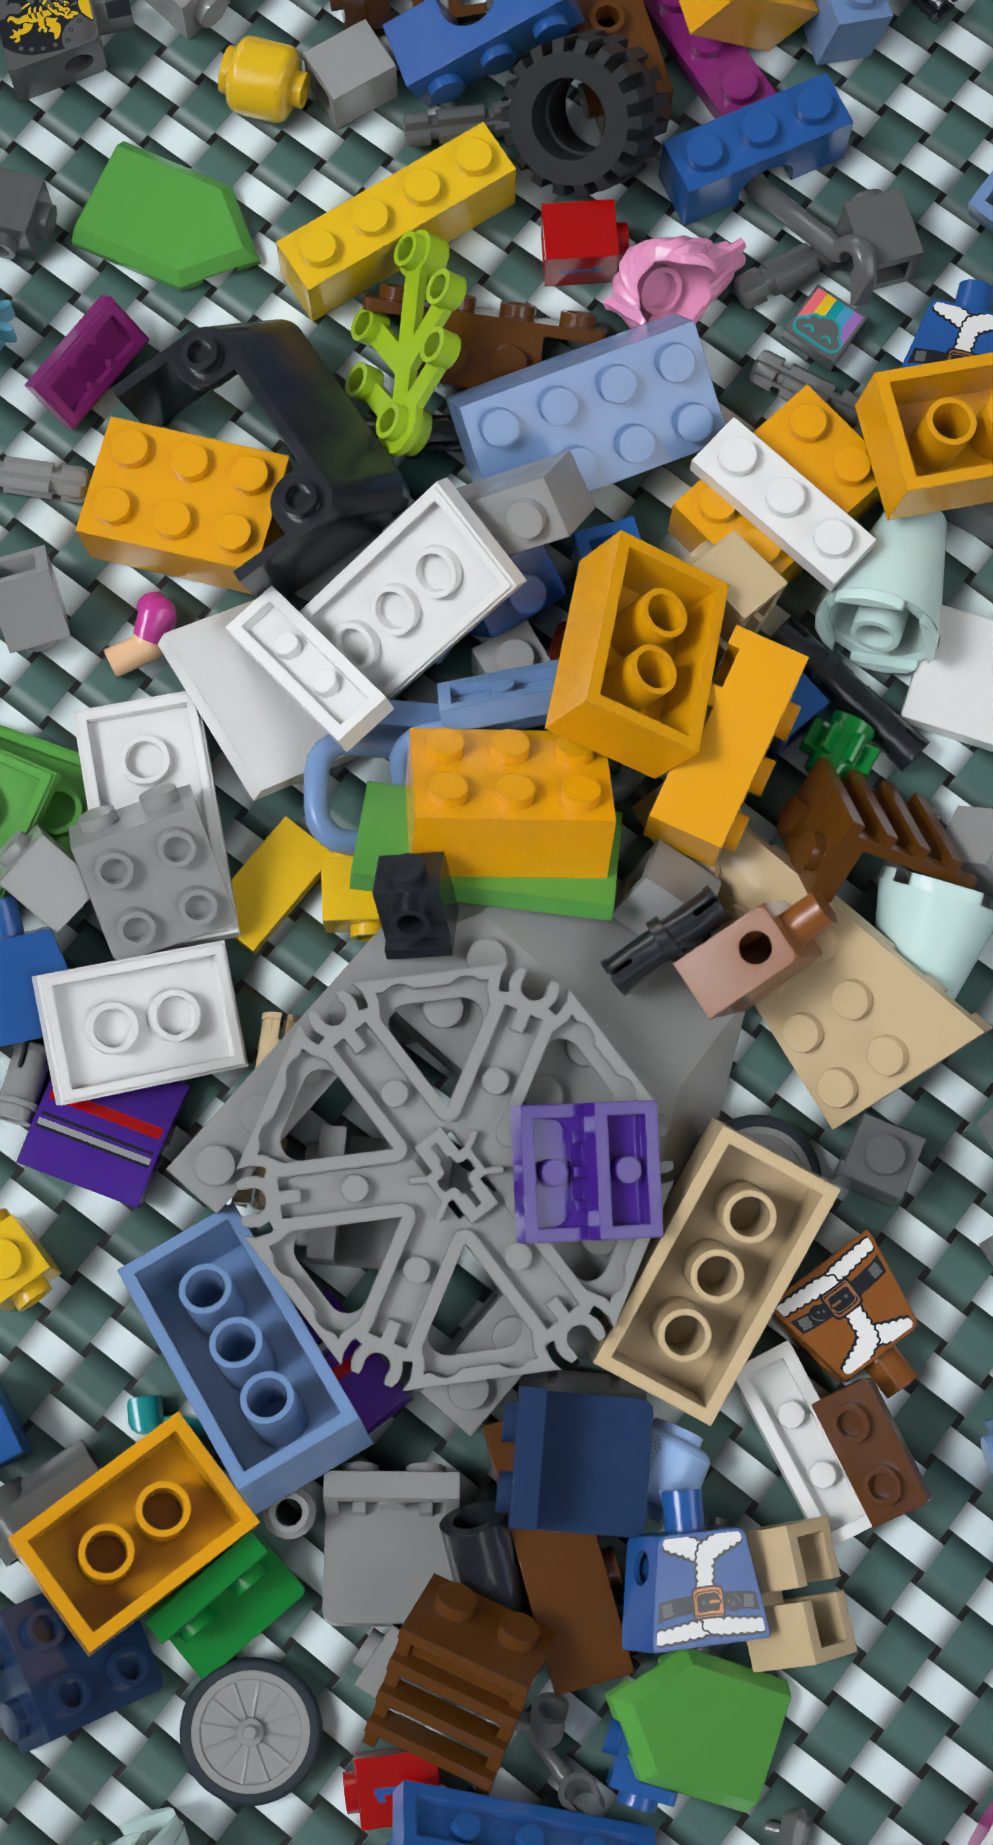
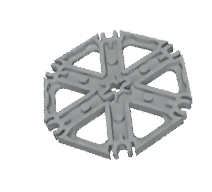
M508 963L352 982L351 985L362 994L367 1008L363 1010H358L357 1002L349 992L343 989L335 993V996L345 1008V1019L336 1026H330L325 1024L314 1010L307 1014L310 1027L316 1034L323 1037L320 1044H316L309 1039L298 1023L236 1169L247 1166L266 1168L264 1178L248 1176L236 1182L237 1190L256 1188L262 1191L266 1198L264 1210L256 1215L242 1216L241 1225L254 1228L261 1227L270 1222L273 1228L271 1233L259 1237L244 1236L340 1365L344 1351L350 1342L356 1338L361 1344L354 1350L352 1355L351 1371L359 1374L367 1356L372 1353H382L387 1356L390 1363L383 1383L391 1388L400 1379L403 1371V1361L412 1363L410 1376L402 1388L403 1391L560 1370L561 1368L551 1360L546 1350V1343L553 1341L554 1349L557 1353L572 1363L578 1357L567 1343V1335L571 1328L577 1325H584L596 1340H602L605 1337L604 1328L599 1320L589 1313L593 1306H596L606 1315L611 1327H615L650 1241V1238L617 1240L605 1271L598 1278L590 1281L578 1279L550 1242L516 1243L510 1106L523 1104L546 1046L550 1042L560 1039L573 1043L613 1096V1101L654 1100L570 989L567 990L565 1002L556 1015L549 1008L556 1002L559 995L558 982L551 980L540 1000H529L523 995L521 984L527 969L519 967L510 976L507 983V992L500 991L499 984L501 974ZM467 998L475 1002L481 1010V1026L447 1106L389 1031L388 1022L390 1015L396 1008L402 1005ZM328 1070L341 1080L392 1149L298 1161L291 1159L284 1153L280 1140L305 1078L314 1071ZM657 1104L658 1115H665ZM658 1123L659 1136L669 1134L667 1125ZM452 1132L463 1146L462 1149H457L448 1137V1133ZM436 1144L443 1155L450 1157L455 1163H460L467 1159L472 1164L474 1169L467 1175V1180L471 1185L469 1189L480 1202L478 1205L475 1206L466 1193L462 1194L455 1187L449 1188L445 1192L439 1187L437 1181L442 1178L444 1171L440 1166L442 1161L431 1148L433 1145ZM418 1156L431 1171L427 1176L415 1162ZM660 1161L661 1174L674 1169L673 1161ZM484 1175L496 1190L493 1193L489 1191L480 1179ZM674 1180L661 1183L662 1209ZM451 1200L463 1213L461 1218H458L449 1207L448 1203ZM401 1217L364 1305L351 1313H343L334 1309L297 1261L294 1254L296 1238L307 1229ZM465 1244L519 1315L522 1331L518 1340L507 1347L444 1355L436 1352L430 1346L428 1331Z

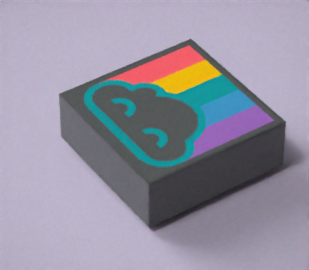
M817 284L786 325L781 338L832 371L864 328L868 317Z

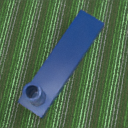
M403 1780L393 1791V1836L385 1845H656L655 1827Z

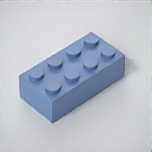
M676 313L445 397L473 482L571 450L589 492L699 452L725 426L695 321Z
M233 1202L222 1208L217 1214L210 1215L119 1268L117 1271L237 1490L253 1513L257 1515L373 1445V1442L288 1294L244 1236H254L248 1227L241 1225L242 1216Z

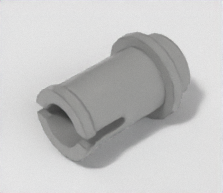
M20 1042L13 1045V1054L0 1091V1120L30 1127L39 1107L37 1104L49 1065L45 1046L30 1042L29 1047H26L27 1042Z
M303 1487L263 1510V1520L268 1530L275 1536L283 1539H295L306 1534L313 1526L316 1517V1503L312 1495ZM294 1499L300 1504L302 1508L300 1520L288 1523L281 1516L280 1504L282 1500Z

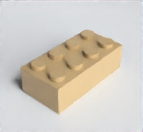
M712 1117L663 1206L664 1237L650 1238L615 1327H611L604 1314L600 1323L604 1328L605 1337L598 1341L592 1336L586 1346L592 1362L711 1426L841 1189L822 1176Z

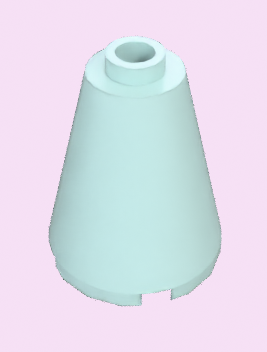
M884 511L869 532L877 539L873 549L832 592L828 590L818 606L815 614V629L826 646L833 650L834 644L837 642L851 651L849 662L859 667L882 673H910L916 671L919 661L927 659L929 664L935 658L940 642L947 520L941 511L887 521Z
M882 866L878 878L875 928L896 945L897 953L922 974H931L948 989L946 994L955 1000L993 934V899H991L988 908L982 907L984 893L913 872L911 876H905L904 883L895 882L893 879L897 868Z

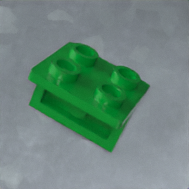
M255 1528V1530L248 1532L223 1555L147 1613L151 1618L145 1624L161 1644L170 1640L197 1675L204 1679L212 1671L225 1665L305 1594V1587Z

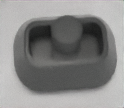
M806 1808L787 1810L782 1815L781 1823L770 1820L766 1821L764 1834L778 1837L777 1845H808L813 1818Z

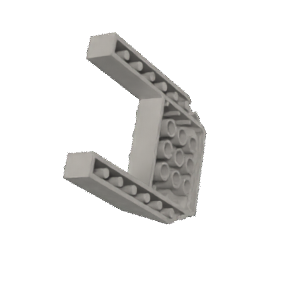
M618 877L616 881L615 900L622 881ZM457 902L459 911L452 956L387 960L384 951L386 940L381 927L166 1170L214 1213L217 1214L238 1191L236 1182L244 1177L251 1176L258 1168L256 1166H247L236 1170L298 1023L309 1039L316 1044H320L323 1037L316 1034L310 1027L307 1014L314 1010L321 1020L330 1026L342 1023L346 1017V1011L335 996V993L341 989L353 996L357 1002L358 1010L366 1009L367 1005L362 994L351 985L352 982L508 963L501 974L500 991L507 992L509 978L519 967L527 969L521 984V990L523 995L529 1000H540L551 980L558 982L559 995L556 1002L549 1008L556 1015L565 1002L567 990L570 989L654 1100H657L658 1106L665 1114L658 1115V1123L667 1125L669 1134L659 1136L660 1161H673L674 1167L669 1172L661 1174V1183L674 1180L667 1196L668 1198L711 1118L714 1117L719 1120L745 1011L709 1019L672 961L630 991L631 993L624 996L610 979L612 977L610 973H606L600 962L605 958L611 957L640 935L614 917H612V921ZM693 945L691 948L686 950L684 952L685 955L694 950L696 947ZM456 998L402 1005L391 1013L390 1019L459 1079L481 1026L482 1014L478 1005L472 1000ZM560 1039L554 1040L546 1046L522 1105L612 1102L613 1096L577 1047L567 1040ZM317 1070L305 1078L281 1134L280 1142L335 1081L337 1076L333 1072ZM617 1240L550 1243L578 1279L590 1281L598 1278L605 1271ZM496 1288L441 1354L451 1355L510 1346L518 1340L521 1334V1319L500 1290ZM522 1375L416 1390L471 1437Z

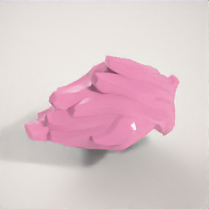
M682 235L644 240L635 246L629 247L619 263V271L613 276L612 296L603 301L605 310L620 314L630 328H635L673 313L694 320L696 324L701 320L708 306L733 280L735 271L745 265L746 257L742 252L747 247L746 243L740 238L730 244L727 241L713 244L711 240L706 238H692Z

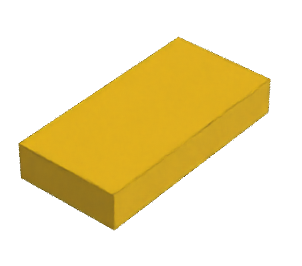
M287 816L282 819L231 880L241 937H235L234 939L254 955L257 954L321 877V858L333 857V853L317 842Z

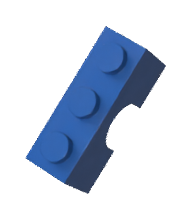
M425 0L383 24V28L406 87L430 108L435 104H444L455 100L464 92L467 86L487 75H497L509 70L518 58L529 53L530 50L540 44L567 36L570 29L583 23L585 19L577 0H494L490 10L481 20L471 25L459 26L456 17L439 0Z
M825 72L663 141L658 177L683 226L737 204L741 189L755 176L770 168L783 165L790 180H793L844 158L853 120L829 75Z

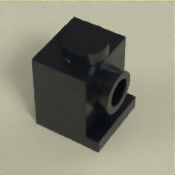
M444 851L379 856L372 894L386 940L384 951L387 960L452 956L459 908Z

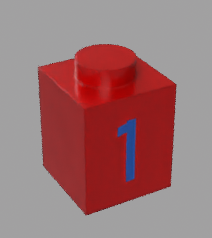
M615 199L541 204L540 236L544 287L612 283L613 276L618 270V261L623 258L629 248L627 222H616Z
M399 1747L357 1752L353 1759L355 1770L343 1772L347 1814L360 1813L361 1831L393 1827V1791L403 1780L442 1787L440 1767Z

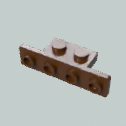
M381 283L379 292H369L364 296L363 310L401 315L404 285ZM465 294L463 302L451 313L443 327L460 337L461 350L456 362L446 370L438 384L465 388L475 387L540 363L545 337L594 343L607 338L608 327L596 325L597 315L583 311L561 310L560 319L536 316L537 306L522 302L501 301L500 310L476 307L477 297ZM425 299L423 318L431 307L427 299ZM422 362L421 366L419 367L417 371V377L426 364L425 362Z

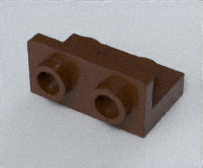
M866 1377L862 1380L859 1378L811 1404L873 1528L919 1508L932 1499V1494L872 1378Z

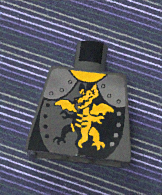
M0 0V35L8 72L18 102L29 100L103 72L108 66L101 35L135 29L129 0Z

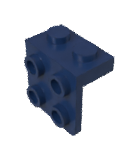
M520 1386L518 1389V1401L504 1400L501 1442L514 1443L512 1471L499 1470L495 1512L508 1513L507 1527L511 1529L546 1530L635 1538L641 1535L646 1525L653 1408L651 1404L644 1399L556 1392L548 1391V1388Z
M43 1593L0 1611V1724L6 1736L12 1742L17 1743L21 1755L158 1691L162 1686V1673L139 1619L88 1657Z

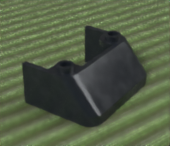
M284 319L205 326L193 329L111 389L123 405L141 423L160 427L208 391L219 388L237 374L240 376L300 465L276 484L270 499L272 515L285 534L238 567L233 573L239 582L256 598L272 585L287 599L381 532L407 508L410 499L408 483L310 341L295 323Z

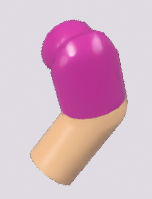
M149 592L141 596L136 606L138 615L132 637L103 650L116 678L164 656L157 644L164 633L175 630L177 623L175 605L164 594Z

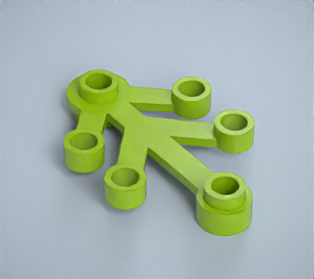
M423 229L404 233L394 251V262L400 267L401 273L405 275L399 337L391 329L390 318L386 313L363 310V307L355 315L351 326L352 338L357 342L374 348L395 374L393 395L383 385V372L364 362H358L351 368L345 382L347 396L368 404L378 417L376 421L378 441L387 454L393 457H400L404 454L414 456L427 443L432 429V416L424 407L446 370L456 362L461 350L460 337L443 327L451 313L463 302L467 283L464 277L445 269L449 259L448 242ZM426 293L427 302L431 304V307L423 318ZM422 362H425L426 364L417 377V371L419 367L421 366Z

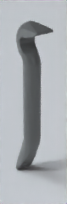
M763 172L751 179L744 186L749 196L825 258L833 262H844L852 256L854 267L851 273L850 305L861 306L869 304L878 273V257L871 242L857 234H847L839 237L769 182Z

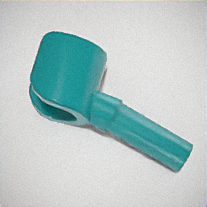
M162 1395L132 1397L127 1402L128 1424L137 1434H149L171 1417L164 1416ZM183 1416L196 1435L208 1437L198 1418Z

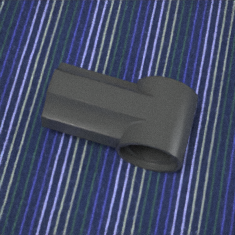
M80 1439L52 1459H49L43 1466L24 1479L19 1476L0 1487V1558L6 1567L19 1561L9 1546L8 1538L104 1467L83 1439Z

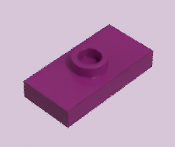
M101 295L24 386L65 428L74 430L150 339L111 296Z

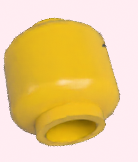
M245 36L237 46L229 45L223 55L218 74L219 93L225 94L226 102L231 111L269 123L285 121L292 112L293 107L302 109L306 103L311 83L310 73L302 71V59L296 47L259 36Z

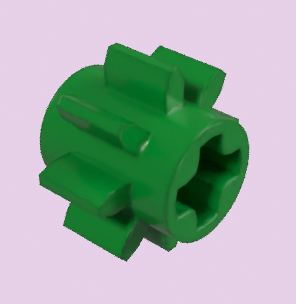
M833 711L828 722L817 716L814 717L798 748L799 751L810 755L804 765V769L809 773L820 756L830 760L838 776L846 778L851 768L862 772L864 777L867 778L881 752L879 748L870 745L875 735L874 729L860 718L843 711Z

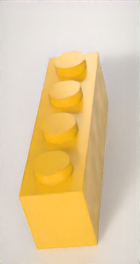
M482 122L278 240L276 246L281 275L313 322L400 271V267L394 262V251L404 233L423 229L450 242L515 204L516 168L486 124Z

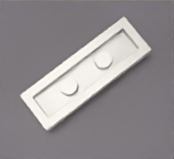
M735 417L691 461L690 470L830 592L838 586L875 545L877 540Z
M272 585L225 627L233 639L346 752L394 710L387 697Z
M787 1340L747 1361L734 1384L805 1519L827 1515L834 1547L871 1528L872 1525L811 1405L820 1400L790 1341Z

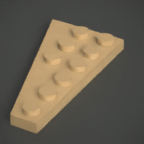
M664 783L631 807L644 829ZM746 826L735 852L733 853L722 848L714 867L680 852L722 881L717 898L730 914L732 920L728 923L725 922L711 932L710 935L712 937L762 903L787 901L792 906L807 895L790 856L776 844L770 846L748 826ZM837 895L829 903L837 917V923L814 938L821 949L822 955L755 1004L833 1130L993 1029L977 1013L971 1015L946 994L948 989L931 974H922L897 953L896 945Z

